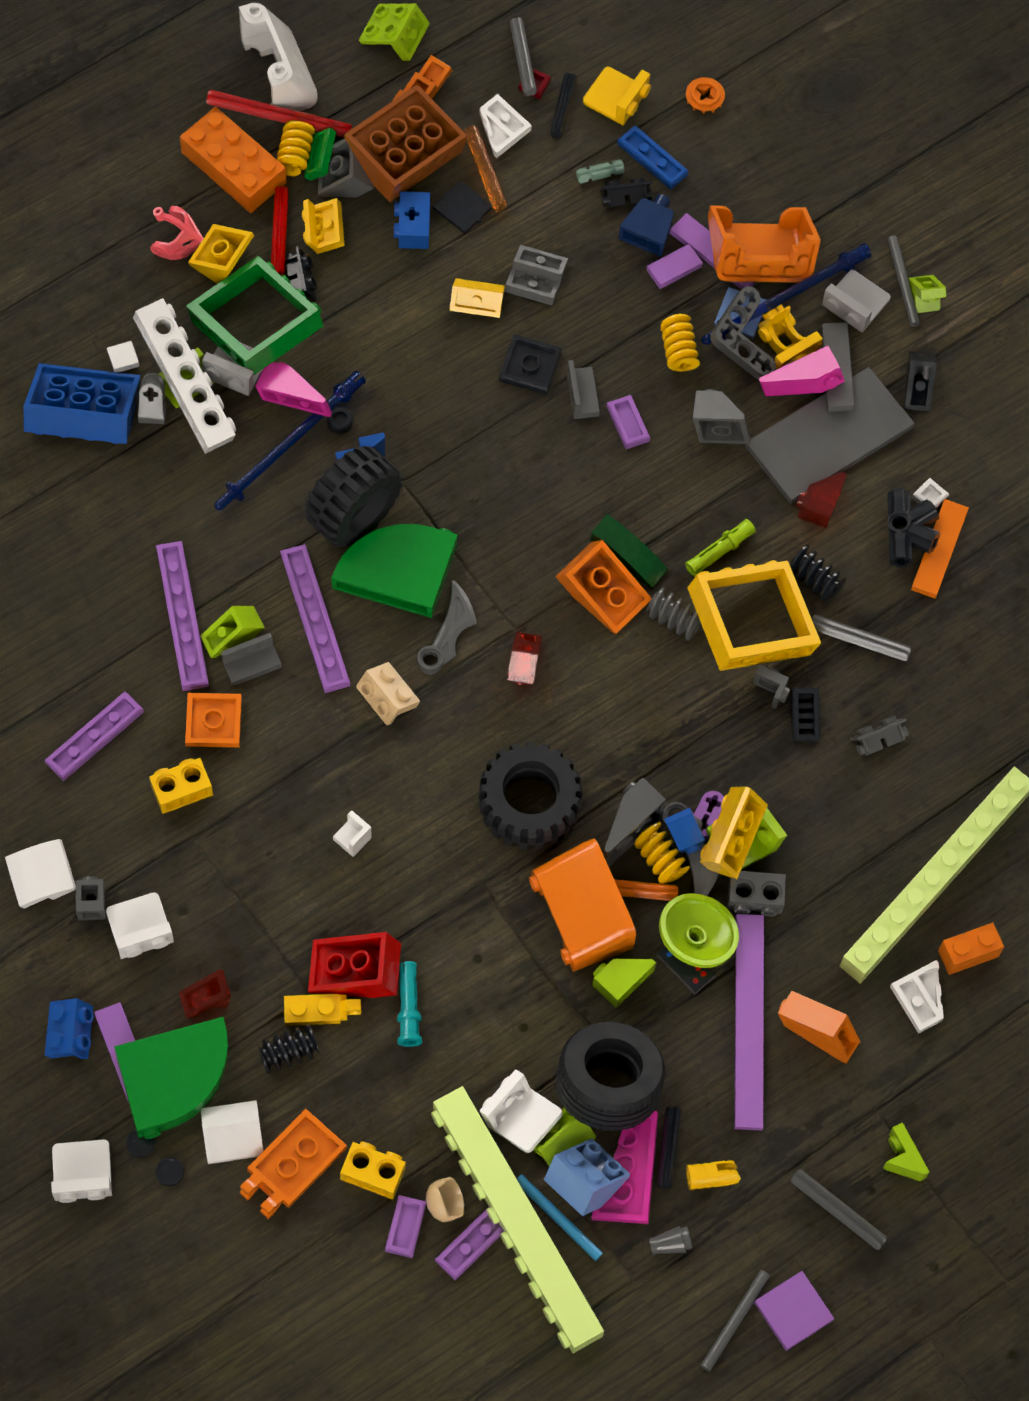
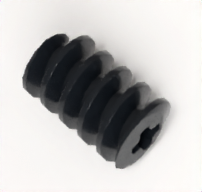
M806 544L791 560V570L793 574H797L799 581L805 580L804 584L807 588L813 587L812 592L820 594L822 601H827L840 591L847 579L844 578L838 581L841 572L837 571L834 574H830L833 565L829 564L823 568L825 558L815 561L817 552L813 551L808 555L807 551L810 545Z
M309 1024L305 1025L304 1034L299 1028H294V1037L288 1031H285L283 1033V1041L275 1034L273 1035L272 1044L267 1038L262 1039L261 1048L257 1044L267 1074L271 1073L272 1064L279 1071L282 1067V1061H285L289 1067H292V1058L295 1057L301 1064L303 1063V1054H306L310 1060H313L314 1051L316 1050L319 1053L312 1028Z

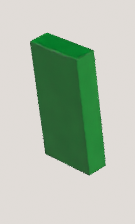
M328 128L313 134V142L311 143L309 159L307 160V167L304 173V177L310 181L327 175L336 131Z

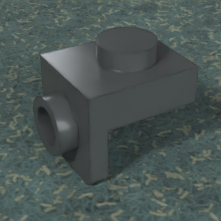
M759 666L753 684L775 693L772 708L776 709L779 702L785 703L790 692V688L787 687L789 677L780 674L773 667Z

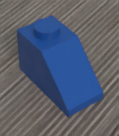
M690 808L665 818L666 824L681 853L686 851L690 855L702 849L701 844L706 843V840Z

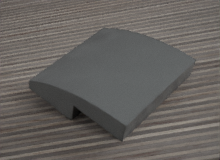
M520 245L513 261L512 270L505 284L504 292L553 305L568 258Z

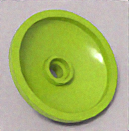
M690 893L677 896L665 906L660 915L659 932L663 943L676 958L691 966L700 968L719 966L730 959L738 946L739 931L734 917L724 905L706 895Z

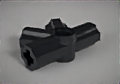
M897 488L887 493L890 565L907 567V565L913 564L912 546L928 554L936 548L940 532L927 526L939 520V514L934 504L928 499L911 508L910 491ZM898 526L905 527L903 529H896Z

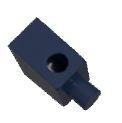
M658 194L654 202L645 198L641 199L621 223L619 239L662 257L674 217V211L668 208L670 199L662 194Z

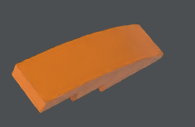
M431 55L419 73L415 72L405 89H400L393 101L417 84L432 99L453 71L452 68Z

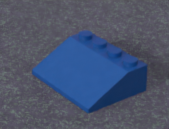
M39 363L24 403V432H31L37 435H56L63 438H81L88 441H106L113 444H127L132 428L140 375Z

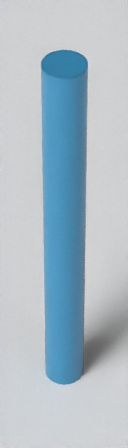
M523 1174L517 1178L523 1191L594 1261H597L603 1255V1252Z

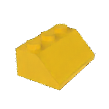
M731 787L728 795H725L723 798L722 810L718 819L712 824L708 843L704 845L701 851L700 863L708 870L738 879L768 806L751 788Z

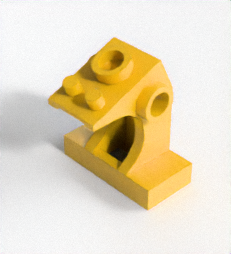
M782 304L762 316L764 321L757 325L760 338L765 343L768 342L777 353L775 358L776 370L820 350L823 339L817 331L808 337L801 336L793 327L796 323L790 313L791 307L784 308ZM784 333L792 342L787 347L778 339Z

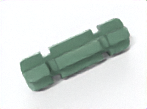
M618 159L612 161V164L605 162L589 166V169L586 167L576 170V178L579 183L589 182L588 179L594 181L611 177L613 173L614 175L623 174L624 164L622 160Z

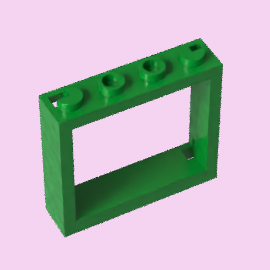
M259 256L186 305L191 323L237 365L254 371L253 376L323 327L320 307L315 302L311 303L301 289H295L285 275H279L270 262H265ZM263 278L302 314L249 351L210 314Z

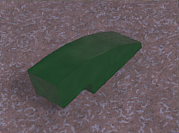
M606 514L591 532V542L603 540L632 576L650 589H653L667 573L668 568L633 533L610 515Z

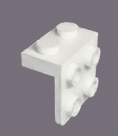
M157 893L140 896L109 906L106 909L121 959L135 957L151 949H160L174 942L169 922H167L160 897Z
M516 1069L502 1081L500 1088L492 1097H489L480 1109V1113L490 1129L526 1153H530L563 1114L558 1106L532 1090L524 1074Z
M107 1140L58 1143L53 1146L54 1181L51 1182L55 1201L69 1203L82 1198L101 1200L105 1196H112L110 1146Z

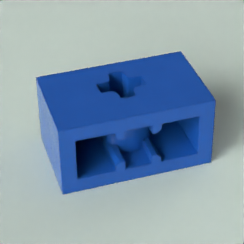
M400 192V201H395L394 217H399V223H394V238H399V248L429 249L430 192Z

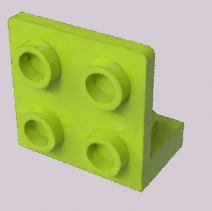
M416 3L378 4L359 41L361 44H391L402 61H410L430 23Z
M768 809L764 813L742 869L777 851L787 836ZM712 825L708 826L706 829V833L709 835V837L711 836Z

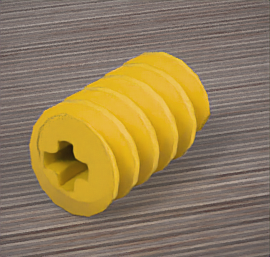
M291 120L286 122L283 127L277 160L285 166L286 175L298 176L301 174V170L307 167L308 152L311 150L310 144L313 142L312 136L315 133L314 127L308 123Z
M686 314L669 316L663 320L660 327L663 332L662 339L664 340V348L666 350L667 366L669 369L678 372L691 371L700 365V361L696 359L698 352L694 350L697 345L693 341L695 334L691 332L693 325L688 323L691 317Z
M661 822L649 826L638 835L635 847L641 849L640 854L642 857L647 858V865L654 866L652 872L654 875H659V883L667 884L684 875L690 866L681 868L685 858L675 859L679 849L669 850L673 840L663 841L668 833L667 831L657 832L662 825Z

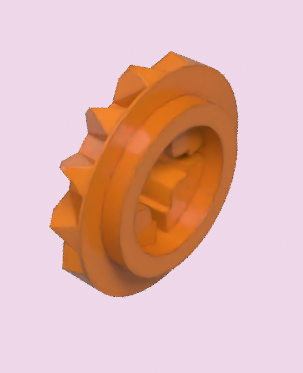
M702 77L693 80L688 85L685 95L687 104H690L693 110H701L704 114L706 111L714 112L716 108L722 106L725 91L718 81ZM710 91L709 99L700 100L701 94L705 95Z

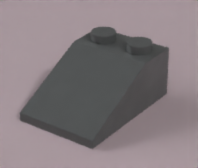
M644 778L640 779L637 783L631 782L623 791L624 795L603 853L608 867L635 844L638 835L642 831L662 819L666 799Z

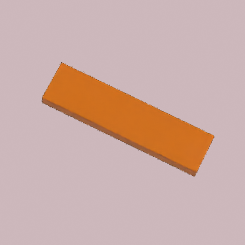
M944 499L939 512V520L936 521L933 530L940 532V538L933 552L930 554L924 553L911 588L912 591L936 599L969 507Z

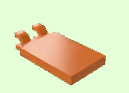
M305 1109L247 1167V1171L251 1176L240 1186V1194L249 1200L258 1188L264 1191L269 1198L261 1204L262 1209L260 1212L269 1219L282 1203L289 1208L347 1149V1145Z

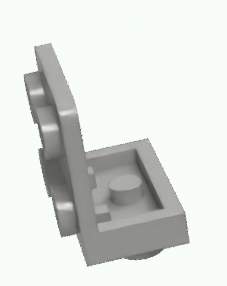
M850 270L837 286L831 283L827 287L822 306L863 333L890 301V294L857 271Z
M242 344L249 351L253 349L250 346ZM218 347L214 354L206 352L202 359V372H206L211 381L247 396L251 393L264 370L262 369L253 376L254 371L237 365Z

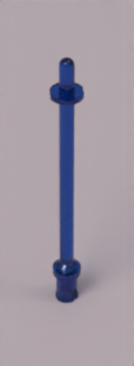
M862 243L848 253L842 252L839 254L837 262L759 304L748 322L841 270L847 272L853 270L855 265L872 257V254L869 252L871 251L867 244ZM738 316L732 321L740 324L741 318ZM728 328L722 332L724 340H726L725 336L730 331ZM712 331L702 337L701 342L704 345L712 343Z
M355 370L344 382L338 383L333 387V395L327 400L330 410L340 402L347 403L351 400V395L366 383L364 376L354 382L361 374L360 372ZM312 413L236 484L230 481L227 482L225 486L228 491L215 502V509L223 510L234 499L242 501L244 499L242 491L324 416Z

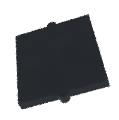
M461 180L449 191H445L444 196L433 205V209L464 234L476 223H481V219L493 207Z

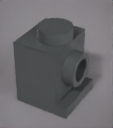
M88 876L82 880H76V914L78 921L106 919L105 884L103 879ZM89 897L97 898L96 900L87 901Z

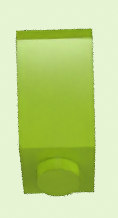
M231 606L200 637L210 657L216 658L221 655L222 651L252 640L265 627L254 606Z
M613 959L607 965L602 963L593 973L595 977L592 986L617 1008L654 972L656 962L653 959Z

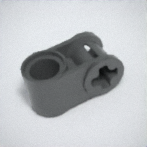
M148 373L142 379L139 391V423L165 424L166 422L165 382L162 376L157 373Z

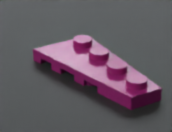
M654 1111L641 1124L622 1130L615 1155L612 1158L630 1173V1177L601 1208L593 1211L592 1220L649 1224L658 1124L657 1111Z

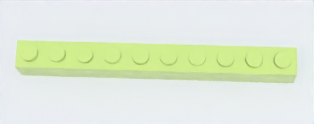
M1015 766L843 956L840 967L860 984L1029 796V778Z
M462 1086L434 1101V1111L431 1112L434 1122L438 1128L443 1126L447 1136H445V1140L451 1151L457 1150L461 1157V1160L458 1161L466 1176L470 1174L475 1184L472 1187L479 1200L484 1198L487 1205L490 1206V1208L486 1209L490 1220L494 1225L499 1223L504 1232L500 1236L507 1249L513 1248L517 1255L514 1260L522 1274L526 1272L531 1280L528 1283L535 1298L541 1297L546 1307L543 1308V1312L550 1323L555 1322L560 1331L557 1333V1336L565 1349L569 1347L572 1353H575L603 1337L604 1330L464 1087Z

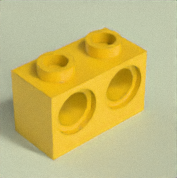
M192 758L180 762L179 766L171 769L162 768L154 772L152 776H149L152 790L162 814L213 796L212 785L201 758L195 760ZM192 775L200 777L198 781L193 783L188 782L186 779ZM165 785L174 786V789L170 792L161 790Z
M361 1141L360 1144L353 1142L341 1169L340 1179L393 1200L405 1172L406 1162L402 1161V1157L396 1153L386 1152L384 1154L376 1151V1147L367 1142ZM358 1158H365L369 1164L365 1168L359 1169L353 1165V1162ZM384 1168H391L394 1170L395 1175L390 1179H385L379 1173Z

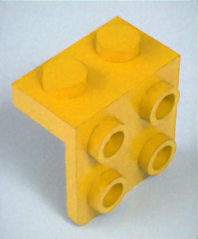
M605 67L584 96L583 103L617 123L624 125L628 118L635 114L640 101L649 94L651 89L649 84L650 73L641 70L635 80L611 67Z

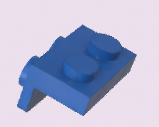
M78 998L50 1002L44 1056L49 1058L76 1056L80 1059H88L93 1021L92 1005Z

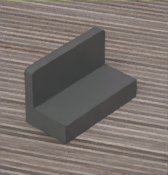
M568 360L567 380L574 419L599 417L600 410L593 368H574L573 360Z
M271 633L221 652L222 664L232 687L282 668L281 661L273 646Z

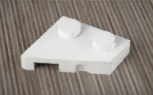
M498 94L480 108L479 114L496 158L531 131L532 125Z
M937 960L897 980L890 986L918 1034L938 1024L944 1018L943 1005L941 1004V984H939L938 975L939 963Z

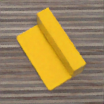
M455 279L452 287L450 311L500 318L505 286Z

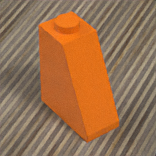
M793 991L780 1004L778 1015L786 1028L847 1064L860 1043L848 1015Z

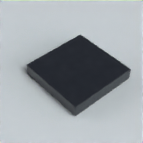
M513 334L499 375V381L548 395L562 348Z

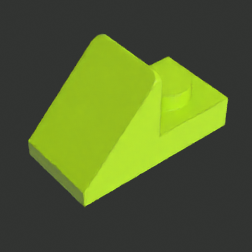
M934 275L909 278L917 313L940 310V298L946 297V287Z
M903 1122L894 1126L889 1133L890 1137L888 1140L892 1150L895 1153L899 1152L900 1155L887 1161L883 1169L918 1181L926 1179L929 1170Z

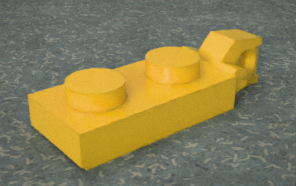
M340 994L284 996L285 1025L341 1024L340 1021L347 1020V1015H361V999H347L346 995Z

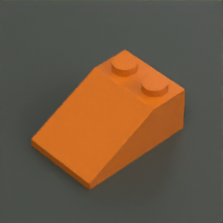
M603 540L591 542L555 576L571 596L613 634H617L652 599Z

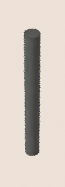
M893 235L887 238L910 326L917 327L920 325V320L897 236Z
M759 1271L700 1366L706 1371H711L769 1279L770 1275L767 1272Z

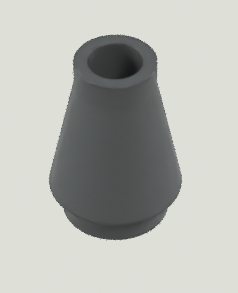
M679 1225L656 1237L649 1238L653 1255L686 1253V1250L693 1249L687 1226L681 1228Z

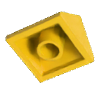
M213 224L188 263L191 267L218 284L230 274L254 237V234L249 231Z

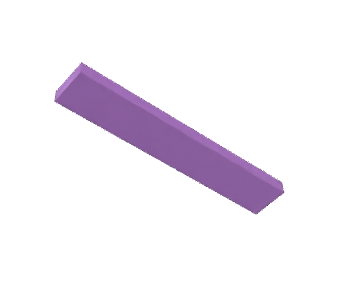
M182 541L156 545L182 690L188 691L209 687Z
M306 545L281 550L280 555L324 693L349 687L350 681Z

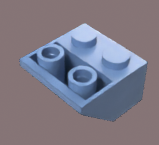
M591 1138L556 1154L544 1181L577 1212L584 1216L601 1208L628 1180L630 1173Z

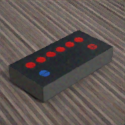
M666 946L657 953L659 960L694 995L715 977V974L709 968L695 967L682 962Z

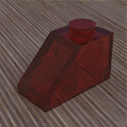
M841 472L809 484L806 494L801 492L796 507L800 508L798 518L827 528L847 474Z
M516 632L507 680L513 681L518 685L534 684L542 636Z

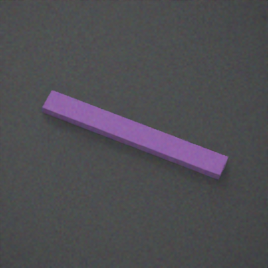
M736 914L739 942L735 950L734 1129L763 1130L764 915Z

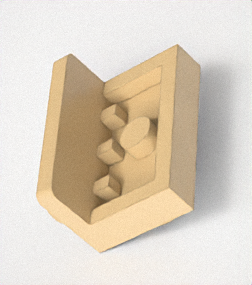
M389 662L366 670L356 686L386 725L392 724L397 715L416 708L420 703L417 696Z

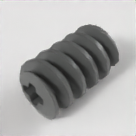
M662 587L651 599L645 613L650 611L649 617L651 619L659 616L658 623L661 625L668 621L667 628L669 630L677 627L676 634L679 636L686 632L685 639L690 641L702 625L697 611L694 613L690 612L691 603L684 608L681 607L682 598L674 603V593L672 592L665 597V588Z

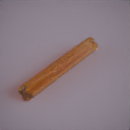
M470 125L464 129V133L467 135L466 140L494 211L501 212L507 208L505 198L479 130L474 125Z

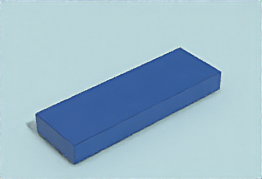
M636 125L618 139L617 144L670 190L688 176V170Z

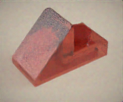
M223 969L213 972L179 992L186 1018H194L212 1007L226 1008L229 1005L231 996Z

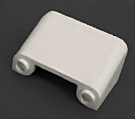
M259 3L240 6L241 41L245 50H249L250 47L255 48L260 52L261 57L273 53L276 63L272 64L267 72L268 80L271 84V105L295 111H303L313 107L317 102V90L290 28Z

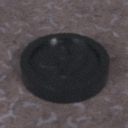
M134 1130L127 1137L126 1146L131 1155L143 1158L152 1153L155 1147L154 1138H138L137 1132Z
M173 1157L162 1159L155 1169L156 1178L165 1186L178 1184L184 1176L182 1163Z

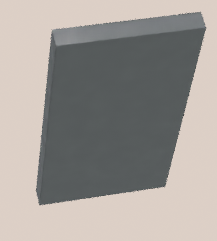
M869 367L852 377L854 411L828 412L827 393L753 437L750 444H745V448L790 504L913 429L915 423Z

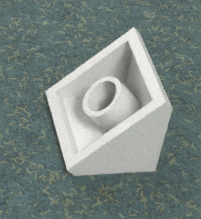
M257 1100L201 1109L208 1164L258 1157L263 1152Z

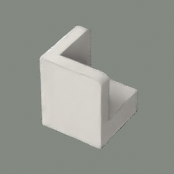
M350 811L347 814L348 821L333 836V840L354 857L371 839V826L353 811Z

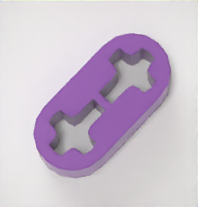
M717 791L705 793L694 813L701 821L707 819L706 829L718 819L722 810L721 804L724 797ZM712 800H716L717 806L713 808L711 813L707 812L708 802L711 803ZM706 829L702 831L705 840L710 838L706 833Z

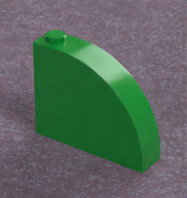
M398 524L375 530L356 541L341 557L331 577L332 589L432 618L457 548L458 535L446 528L437 529L418 524Z
M223 1017L114 1046L138 1138H155L161 1135L162 1131L185 1123L198 1114L213 1098L222 1082L227 1064L228 1041Z

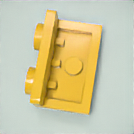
M335 198L314 205L309 199L304 200L302 218L305 223L303 238L306 245L310 246L317 254L345 246L341 202Z

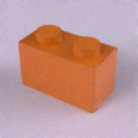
M990 923L943 940L938 952L948 974L951 975L998 958L1004 945L994 923Z

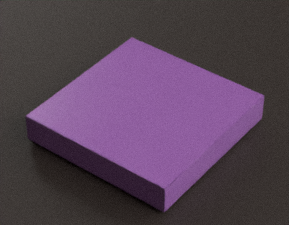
M803 1271L754 1302L786 1351L834 1320V1317Z

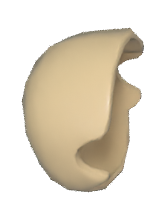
M452 1177L437 1180L429 1186L426 1193L427 1209L435 1219L441 1222H449L463 1216V1195L459 1185Z

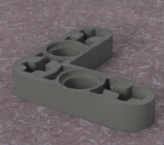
M744 287L735 295L711 333V341L715 347L754 378L758 379L775 371L776 364L767 353L741 334L760 303L759 292L753 287ZM746 295L749 296L750 303H748L745 307H742L741 305L746 300ZM731 312H736L740 316V324L732 321ZM728 328L730 331L726 334V340L724 341L721 338L722 332ZM739 346H743L748 350V358H744L739 354ZM754 357H756V359L753 360L754 363H751L750 361H751ZM762 363L765 365L764 372L761 370Z

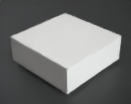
M132 341L107 348L114 372L119 373L139 367V361Z
M929 478L913 494L912 499L918 504L926 499L931 500L937 509L944 499L948 498L949 493Z

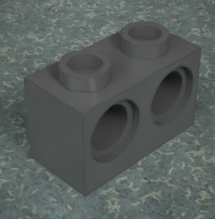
M740 871L738 879L729 877L727 909L734 910L736 914L759 912L767 917L782 914L785 904L786 874ZM745 890L749 893V897L741 898L737 895L736 891ZM772 892L777 898L775 900H768L764 897L763 893Z

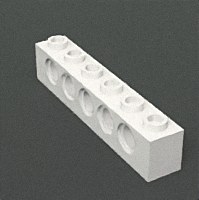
M162 298L136 310L133 319L206 454L231 442L236 435L234 433L236 427L232 419L225 416L222 410L224 409V404L218 394L214 395L210 387L212 382L206 372H202L199 367L200 359L194 349L190 350L186 342L188 337L182 326L178 327L174 319L176 314L170 304H166ZM156 326H166L169 333L160 334L156 330ZM171 347L177 348L181 356H171L168 353V349ZM180 371H190L193 378L191 380L183 379ZM201 393L205 401L202 403L194 401L192 394ZM207 415L215 417L217 424L213 426L208 425L204 417Z

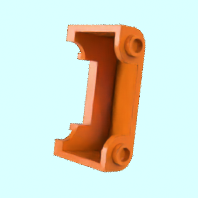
M709 207L708 225L714 268L719 279L727 282L800 283L807 281L812 276L821 239L806 207L786 209L781 214L778 224L732 223L733 214L728 207Z
M595 838L579 844L532 870L531 877H529L532 890L534 892L538 891L541 896L544 895L563 939L564 949L560 950L562 960L565 965L570 964L573 972L634 948L636 931L633 921Z

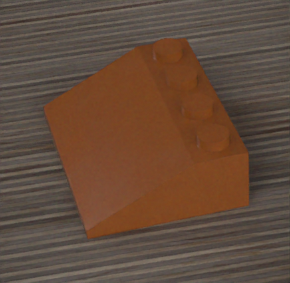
M417 84L345 133L344 138L372 184L391 202L400 196V192H406L460 154L467 135Z

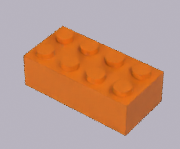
M214 107L180 136L181 153L249 213H252L275 193L277 186L283 187L286 184L285 166L217 107Z

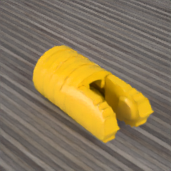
M728 1160L687 1165L686 1175L689 1190L728 1186L738 1183L741 1178L736 1170V1164L734 1161Z

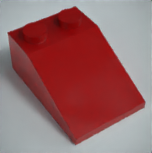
M387 932L313 940L308 992L366 998L396 996L401 943Z

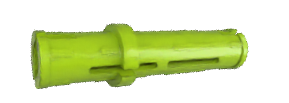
M745 519L730 531L726 530L723 532L721 538L685 563L689 573L695 577V575L702 572V570L713 564L730 550L737 549L743 540L756 532L754 525L748 519Z

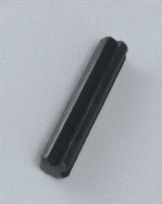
M564 74L550 129V136L553 138L561 139L563 137L577 81L575 74Z
M668 1106L665 1110L657 1186L661 1189H671L673 1186L681 1109L673 1106Z

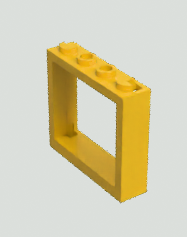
M772 560L763 565L755 566L754 564H748L738 569L728 567L713 573L703 571L695 575L694 580L687 587L720 671L810 656L821 644L788 561L777 562ZM775 579L798 637L733 648L710 589Z

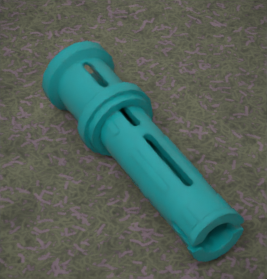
M405 961L399 964L401 1012L397 1015V1022L400 1023V1036L397 1039L400 1046L414 1047L422 1044V1037L419 1036V1023L422 1021V1015L417 1008V963Z

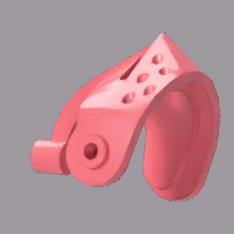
M171 206L169 214L164 213L161 207L153 210L157 221H168L181 229V232L175 240L169 243L155 241L150 248L152 253L165 259L178 260L189 256L198 248L204 238L185 210L178 206ZM191 240L190 244L183 246L184 243Z

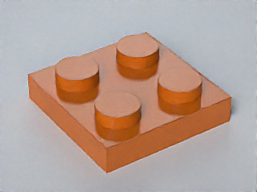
M188 693L186 747L240 748L242 695Z

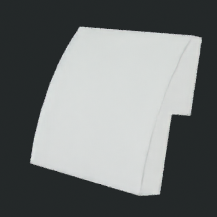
M61 839L38 844L5 857L19 907L25 909L47 898L54 900L76 890Z

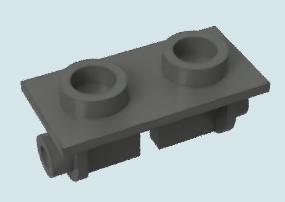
M896 716L888 717L880 721L881 726L874 729L872 725L857 730L858 735L850 739L851 741L859 742V745L856 746L859 755L864 754L868 756L883 749L880 741L882 738H884L887 747L904 741L905 737L909 736V733L905 726H901V723L906 722V719H896Z

